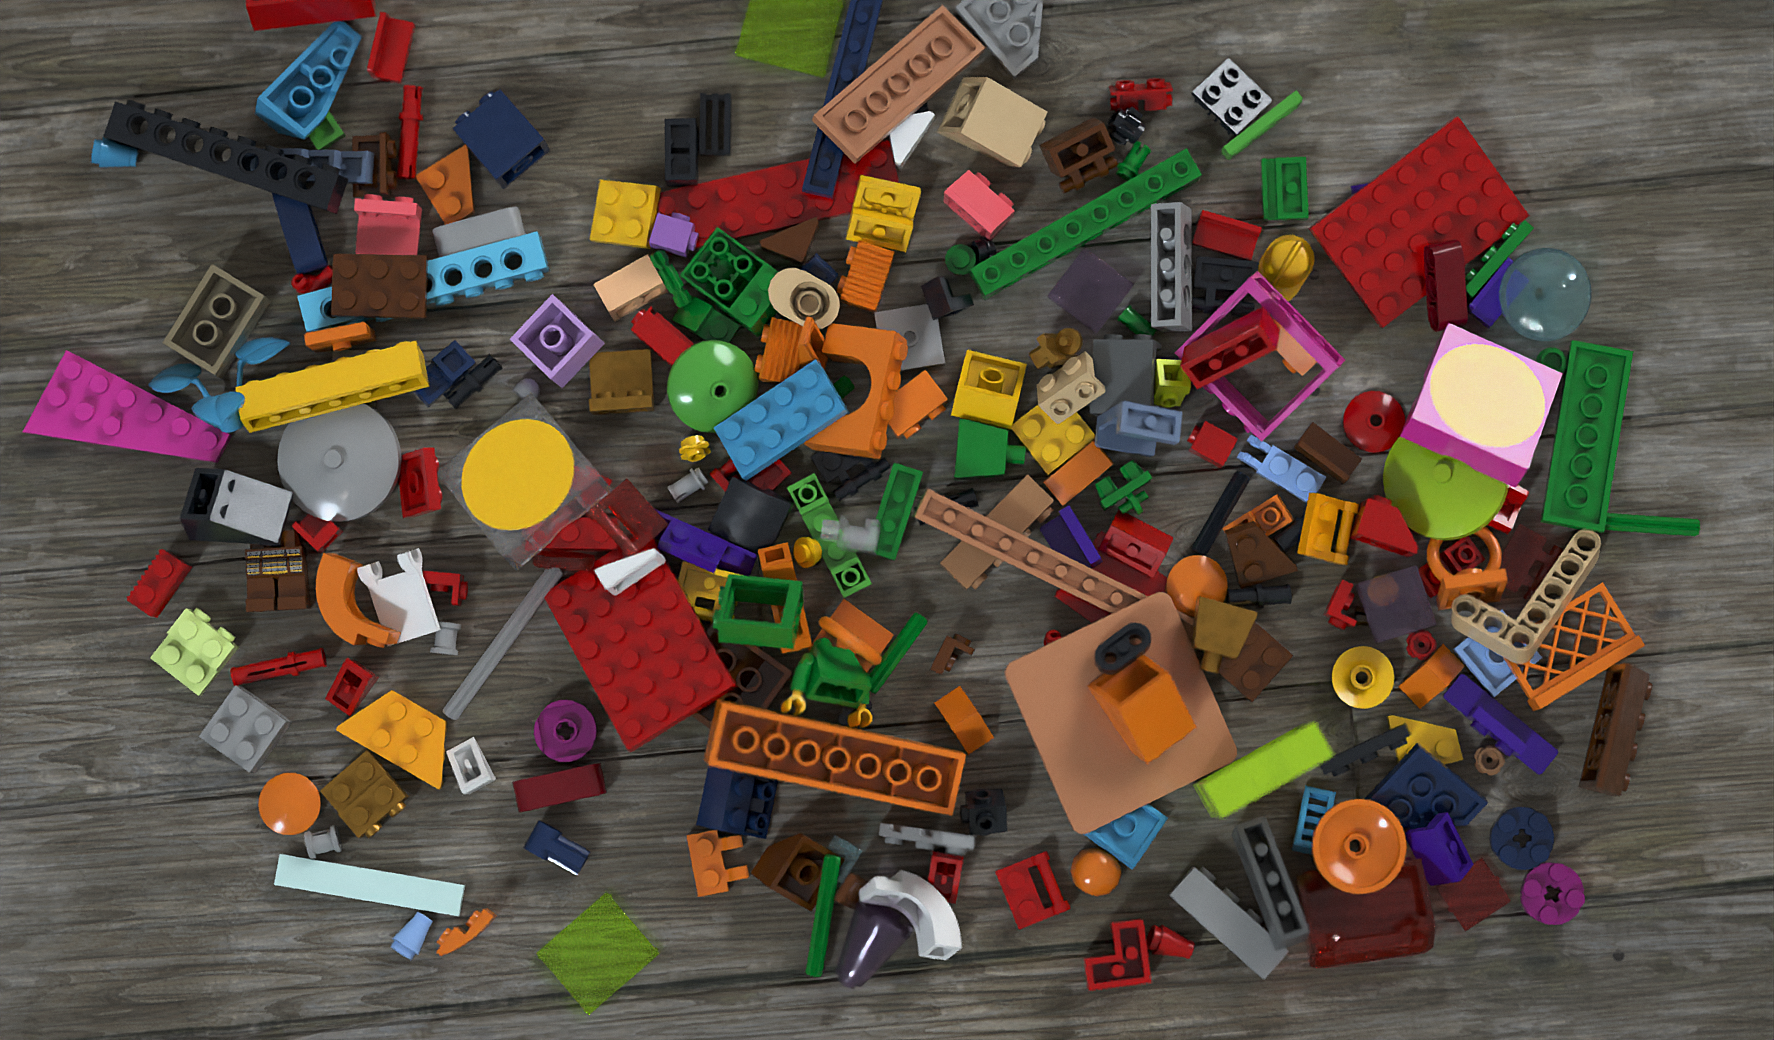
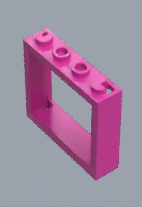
M1257 271L1175 354L1182 360L1184 347L1206 336L1248 293L1264 306L1266 311L1324 369L1269 422L1224 376L1203 386L1210 394L1214 393L1222 401V406L1227 413L1232 416L1236 415L1244 423L1243 427L1247 433L1251 432L1262 442L1345 359Z

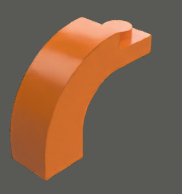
M788 542L758 549L764 578L798 581ZM771 605L775 624H781L785 606ZM804 605L794 649L781 648L782 654L812 647Z
M323 553L316 576V597L320 612L328 626L340 638L352 645H365L367 642L384 648L385 644H397L401 632L368 619L357 606L355 600V585L359 576L357 568L362 567V564L336 553Z

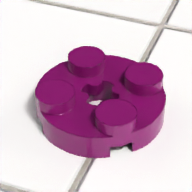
M558 700L547 705L540 713L534 725V738L538 748L547 757L558 762H573L583 758L592 750L597 738V724L593 714L584 705L572 700ZM563 722H567L569 727H574V733L570 734L569 740H564L562 735L557 734V730L562 728Z
M1545 862L1530 869L1525 874L1520 891V901L1525 912L1532 919L1547 925H1560L1570 921L1578 914L1585 902L1584 887L1580 877L1573 869L1562 863ZM1548 885L1552 888L1558 887L1560 893L1557 895L1559 899L1556 902L1552 899L1546 900L1544 897L1547 894L1546 887Z

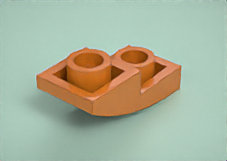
M1093 440L1045 479L1043 483L1064 506L1114 463L1102 448L1095 446V440Z
M1276 494L1222 529L1224 531L1255 521L1265 534L1270 536L1294 521V518L1279 494Z
M488 908L483 909L481 913L476 910L465 924L469 927L467 932L460 926L454 927L453 930L447 928L437 941L440 947L436 953L442 956L465 946L481 934L497 915Z

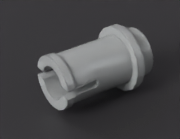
M699 467L695 470L689 469V474L672 485L667 486L677 503H680L681 500L700 488L704 490V485L709 483Z

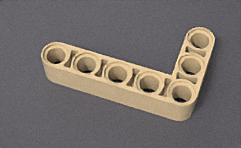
M1583 529L1572 537L1516 620L1474 596L1461 595L1452 603L1451 623L1453 627L1460 633L1516 664L1528 662L1597 563L1601 545L1599 535L1594 531ZM1589 546L1593 550L1582 551L1581 549H1579V547ZM1566 569L1574 570L1576 574L1566 575L1562 571ZM1549 593H1555L1559 595L1560 598L1549 599L1548 597H1546V595ZM1461 611H1470L1473 615L1469 617H1463L1458 613ZM1533 617L1541 618L1544 622L1540 624L1532 623L1529 619ZM1496 626L1500 630L1498 632H1489L1485 628ZM1517 641H1522L1526 643L1527 646L1524 648H1517L1513 645V643Z

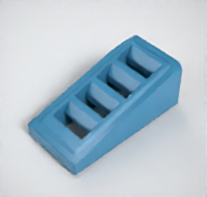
M1305 785L1291 850L1313 855L1312 842L1301 840L1302 836L1313 838L1315 830L1304 828V823L1317 826L1321 818L1308 816L1306 813L1310 811L1325 814L1333 807L1336 792ZM1309 798L1327 802L1326 807L1308 803Z

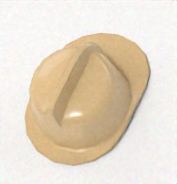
M787 268L776 273L770 281L768 295L773 308L795 323L803 326L806 317H812L818 328L823 329L830 325L837 317L840 303L836 291L829 284L808 272L797 268Z

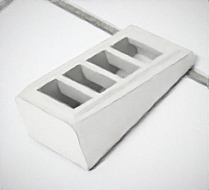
M653 548L604 565L594 571L604 588L615 596L664 564L666 560L662 554Z

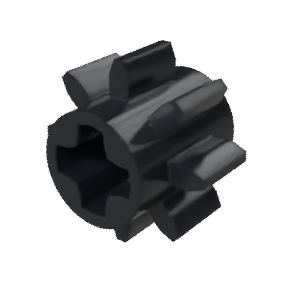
M1132 106L1130 108L1127 107L1125 111L1118 108L1107 123V127L1112 130L1109 135L1110 138L1119 145H1125L1127 141L1134 144L1145 129V124L1140 122L1143 114Z

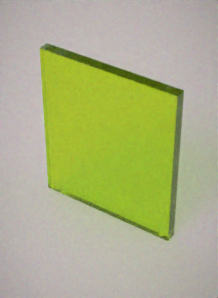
M750 0L738 46L735 49V56L824 79L840 14L844 8V1Z
M606 892L536 954L581 1005L584 1012L590 1015L660 953L614 901L612 895Z

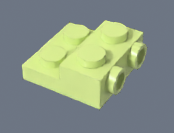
M196 607L194 611L188 608L183 611L168 630L167 637L150 658L195 694L202 696L238 650L239 646L233 642L236 638L233 634L223 627H220L218 630L208 623L211 618Z

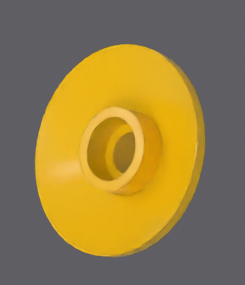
M1358 646L1345 651L1338 657L1332 669L1331 680L1335 693L1344 703L1354 708L1366 709L1379 705L1389 696L1394 685V671L1390 661L1382 652L1372 647ZM1358 672L1366 674L1367 680L1364 684L1357 682L1356 675Z

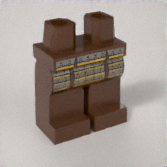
M283 530L280 548H270V545L250 544V549H245L247 576L246 612L311 609L306 547L301 546L300 534L296 530Z

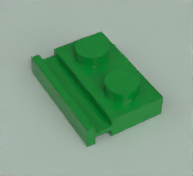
M1306 157L1261 158L1263 221L1308 220Z

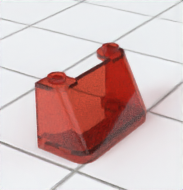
M1405 857L1401 870L1388 885L1378 891L1367 894H1353L1339 890L1327 882L1319 871H1308L1297 876L1296 884L1299 904L1310 930L1305 944L1311 967L1328 968L1423 954L1433 948L1436 922L1421 858L1412 859Z

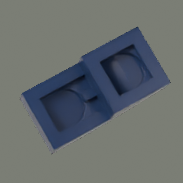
M454 340L437 354L426 367L429 387L413 392L429 408L445 392L453 387L463 377V373L467 370L469 371L476 362Z

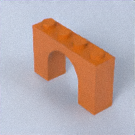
M831 323L827 327L822 353L836 362L867 366L871 375V390L868 398L858 410L843 416L803 444L817 451L880 459L881 452L887 444L886 431L888 422L894 414L893 400L895 392L901 383L900 370L902 361L905 360L908 353L907 340L896 331Z

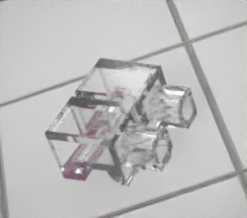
M841 515L840 521L823 519L820 538L823 541L837 543V548L842 551L877 556L881 524L878 520L866 518L864 528L851 526L849 520Z

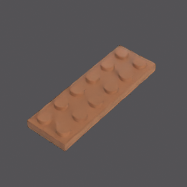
M942 5L814 114L812 121L856 164L976 60L986 47Z

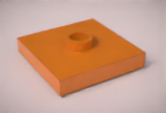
M365 322L308 332L304 335L306 346L315 353L329 350L344 351L351 349L354 345L377 341L375 330Z

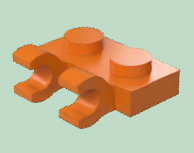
M719 830L686 835L698 897L730 891L729 881L750 877L747 865L730 869L725 867L723 851L744 847L741 834L720 838Z

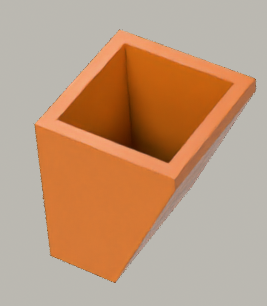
M1144 654L1119 673L1113 675L1103 674L1088 685L1089 690L1131 752L1147 764L1160 757L1164 751L1176 742L1184 739L1188 733L1196 728L1169 672Z

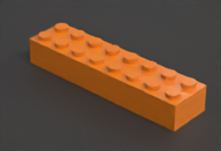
M717 699L703 761L715 767L953 816L966 754L955 749L799 716L794 717V715Z

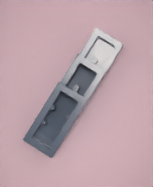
M303 148L282 149L284 150V157L293 159L294 154L312 159V166L321 168L322 163L339 168V175L348 178L347 184L373 183V152L307 150ZM255 157L251 161V171L255 170L258 167V157ZM286 166L280 168L278 172L279 180L286 176ZM311 175L306 183H315V176Z

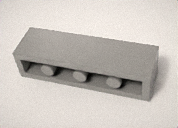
M1192 866L1168 895L1259 977L1265 980L1289 951L1286 948L1276 951L1270 934L1260 926L1264 920L1250 908L1246 912L1237 905L1240 899L1227 887L1221 891L1213 884L1216 877L1202 866L1198 870Z

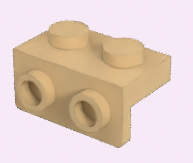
M1086 351L1077 357L1068 359L1063 367L1053 374L1045 375L1037 384L1038 406L1056 424H1060L1105 393V386L1094 375L1093 358Z

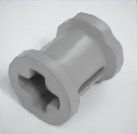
M439 622L441 630L436 631L434 647H431L430 653L458 656L456 640L461 624Z
M331 825L330 829L316 833L304 832L305 845L310 859L316 858L317 854L333 850L336 852L342 851L341 838L336 825Z

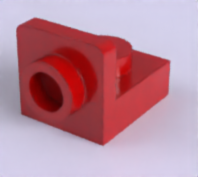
M423 571L425 583L430 585L429 591L448 592L449 587H453L451 605L461 606L462 600H467L468 582L464 581V575Z
M1343 579L1338 582L1323 614L1329 617V624L1341 630H1345L1347 626L1353 628L1357 623L1356 620L1341 613L1342 609L1346 611L1349 609L1355 596L1351 592L1353 584Z

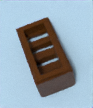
M854 872L849 873L836 894L835 901L851 909H858L861 904L859 890L869 882Z

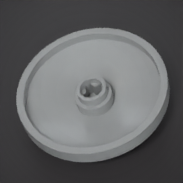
M364 403L289 423L281 437L277 460L281 482L285 490L293 492L292 500L297 506L316 518L343 522L365 517L386 502L398 482L402 458L400 443L390 422L377 409Z

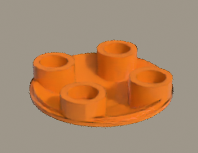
M1190 555L1181 559L1173 566L1167 578L1165 592L1171 597L1175 608L1179 612L1194 617L1197 597L1201 596L1224 602L1227 595L1228 582L1224 570L1216 561L1202 555Z
M279 774L270 779L260 793L258 801L260 816L271 830L279 834H300L309 829L317 820L321 808V793L311 780L301 774Z

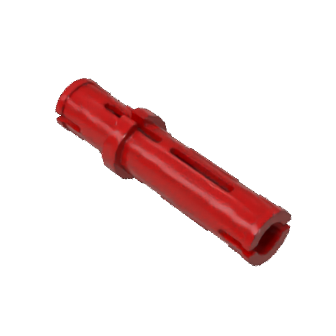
M403 85L402 112L398 115V119L401 120L396 178L402 179L403 177L406 180H415L420 122H423V114H420L423 87L417 86L416 88V85Z
M323 647L298 654L292 651L288 652L287 656L240 667H232L230 672L234 686H239L289 674L298 676L302 671L326 667L327 659Z

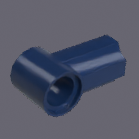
M538 820L523 848L546 861L549 859L578 875L590 851L562 836L563 833L554 827Z

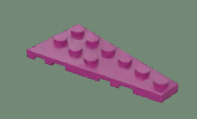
M68 350L65 351L23 430L24 433L214 463H218L232 435L222 432L211 424Z

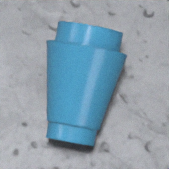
M105 137L102 140H94L91 163L99 164V167H136L138 148H132Z

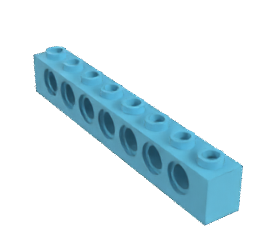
M536 231L428 260L427 279L432 281V289L427 293V304L435 302L436 306H442L454 302L453 297L465 294L466 298L476 297L484 294L483 289L495 286L496 290L512 287L514 285L513 281L525 278L526 282L543 278V273L550 270L541 236ZM519 255L522 257L521 266L515 270L508 269L507 260L509 257ZM483 263L492 265V272L486 278L477 276V269ZM453 271L462 273V281L456 286H450L447 283V277ZM332 287L297 296L306 332L319 331L376 319V322L393 319L329 318L328 309L332 305Z

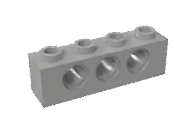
M1182 202L1151 204V327L1160 332L1192 331V209Z

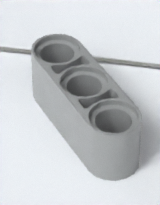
M519 207L504 208L445 224L432 230L439 258L526 234Z

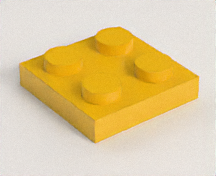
M600 179L589 240L597 243L651 249L649 240L656 220L661 188L654 185Z
M1038 405L1013 423L1011 429L1023 446H1026L1027 451L1047 476L1091 441L1095 440V434L1078 412L1060 424H1056Z

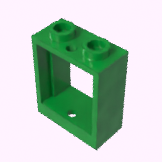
M728 574L726 586H721L719 590L718 602L721 605L720 610H715L713 616V628L718 629L719 642L794 649L804 603L803 581ZM736 601L785 606L781 624L732 619Z

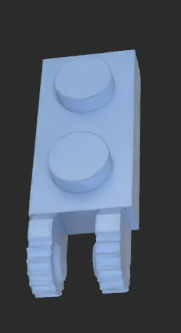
M1253 435L1249 436L1247 442L1252 447L1267 454L1263 462H1259L1252 455L1242 451L1237 456L1239 460L1257 470V474L1306 503L1309 493H1317L1326 479V476L1274 445L1271 447L1266 442H1261Z

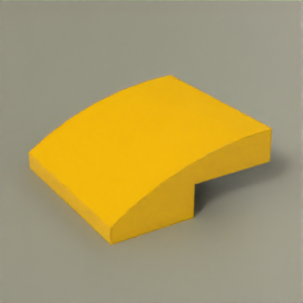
M860 175L848 223L846 240L855 242L860 240L879 247L906 252L913 229L914 215L921 195V188Z

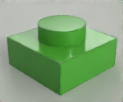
M328 111L325 120L309 135V138L317 150H325L346 135L330 111Z

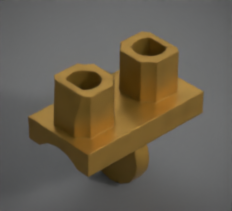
M1065 328L1059 333H1043L1036 338L1040 345L1029 352V356L1037 369H1042L1045 366L1054 369L1058 365H1064L1068 359L1078 356L1076 353L1079 352L1083 345V338L1079 331L1074 328Z

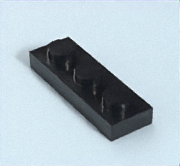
M1406 723L1401 724L1342 751L1319 765L1324 775L1331 772L1333 777L1349 771L1350 767L1348 764L1358 759L1364 764L1379 757L1377 751L1389 746L1390 751L1407 744L1406 737L1411 736V732Z

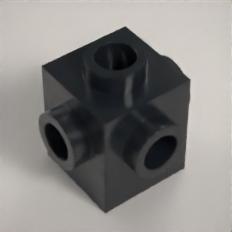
M1002 788L978 789L965 792V805H960L962 824H968L970 835L986 836L991 833L1007 832V805Z

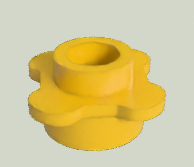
M700 435L687 437L680 443L679 453L682 454V460L690 462L699 461L711 452V449L708 448L709 442L705 441V438Z

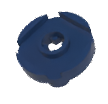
M1514 807L1503 812L1493 823L1489 840L1493 853L1501 862L1513 869L1527 870L1537 867L1548 859L1554 845V833L1548 819L1542 813L1528 807ZM1520 829H1524L1525 834L1530 835V841H1527L1525 847L1522 848L1519 842H1514L1513 839L1514 835H1519Z

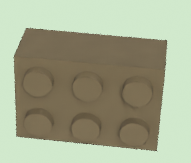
M211 264L164 339L163 344L220 379H223L236 358L235 353L245 344L271 300Z

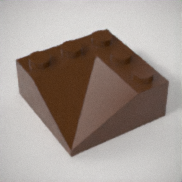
M712 623L707 633L738 686L720 697L719 700L768 710L794 673L755 645L719 642L718 629H714ZM717 700L691 716L711 729Z

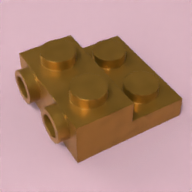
M369 750L361 754L320 790L358 838H363L366 835L368 839L383 827L380 822L385 817L390 815L393 818L406 807L404 801L409 797Z

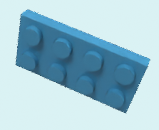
M815 359L715 426L714 430L741 477L747 481L848 414L849 411L821 363Z

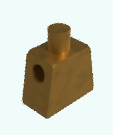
M1201 596L1197 597L1192 648L1205 651L1200 669L1218 674L1223 657L1237 659L1258 612Z

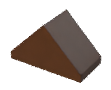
M814 217L760 240L762 250L803 266L819 230L818 219Z

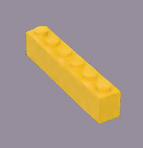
M403 341L386 349H372L362 355L351 358L341 357L335 360V362L324 365H310L304 370L293 373H279L273 378L262 381L252 380L245 385L235 387L236 392L242 393L245 396V403L239 409L240 420L248 432L252 433L429 387L424 354L416 341Z

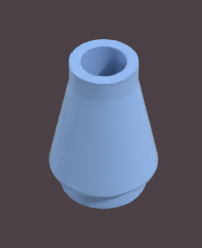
M417 911L415 916L392 938L394 942L390 947L407 959L412 960L415 954L419 955L433 921Z

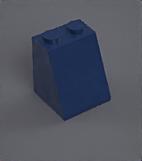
M499 89L496 93L491 91L483 96L479 101L480 106L472 113L466 111L455 121L456 126L452 129L504 190L546 155L550 149L543 137Z

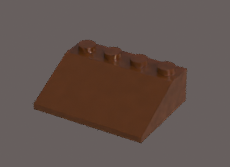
M1632 664L1612 665L1606 670L1579 788L1615 797H1621L1622 791H1627L1630 782V774L1626 773L1629 761H1634L1638 744L1634 743L1636 731H1641L1645 720V713H1642L1641 710L1644 700H1649L1652 691V683L1649 682L1650 674Z

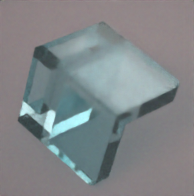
M835 835L828 849L845 858L838 875V881L844 883L863 850Z

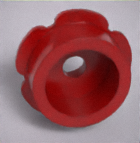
M1421 629L1418 632H1412L1406 640L1408 643L1406 647L1408 654L1412 658L1417 657L1419 660H1427L1437 648L1436 640L1427 630ZM1419 642H1423V643H1424V647H1423V648H1420V647L1418 646V643H1419Z

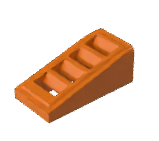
M806 317L798 341L800 369L816 359L825 370L828 357L822 353L825 338L812 317Z

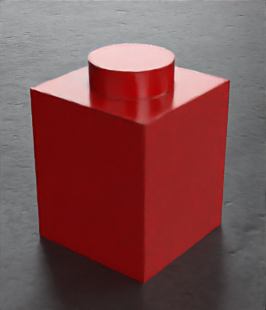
M1205 421L1201 427L1195 425L1187 439V442L1192 444L1188 451L1221 469L1238 438Z

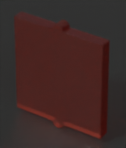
M1483 858L1473 863L1474 865L1460 882L1441 884L1436 887L1448 905L1447 911L1454 914L1464 931H1467L1511 902L1499 884L1500 878L1493 875Z

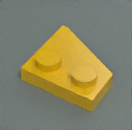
M1394 715L1386 716L1389 729L1406 723L1411 732V736L1406 737L1408 743L1395 749L1398 763L1416 743H1419L1444 765L1463 760L1456 729Z

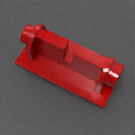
M1163 78L1147 79L1145 84H1134L1132 80L1117 81L1115 86H1109L1111 96H1116V98H1110V110L1121 108L1125 111L1127 107L1130 108L1132 106L1139 111L1138 100H1144L1145 111L1166 110L1167 107L1172 106V94H1166V92L1173 91L1171 83L1165 82Z

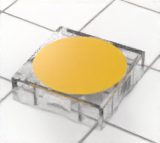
M532 393L527 395L437 472L438 477L500 554L516 570L546 547L565 526L579 519L613 490Z

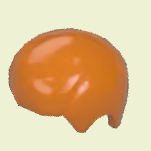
M1099 847L1081 850L1073 859L1070 870L1074 884L1083 892L1094 896L1110 894L1119 885L1122 875L1121 866L1117 858Z

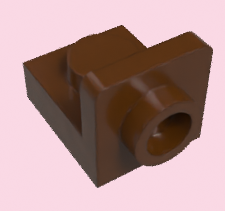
M956 633L953 638L946 636L930 670L939 675H942L944 670L950 672L958 656L953 653L954 649L956 648L972 656L975 650L969 647L972 641Z

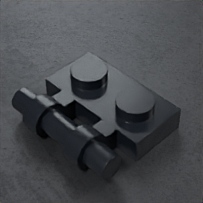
M1197 256L1193 288L1206 289L1205 298H1192V309L1204 310V314L1216 312L1227 301L1215 299L1216 290L1233 292L1234 294L1249 277L1258 271L1259 262ZM1242 299L1229 313H1231V316L1241 317V314H1249L1254 311L1255 303L1243 302Z
M819 451L811 456L812 461L827 484L836 478H839L842 482L841 486L833 490L839 501L848 495L852 497L859 493V488L871 480H874V482L882 478L881 474L891 468L885 457L874 464L871 458ZM862 462L866 470L851 479L847 471Z

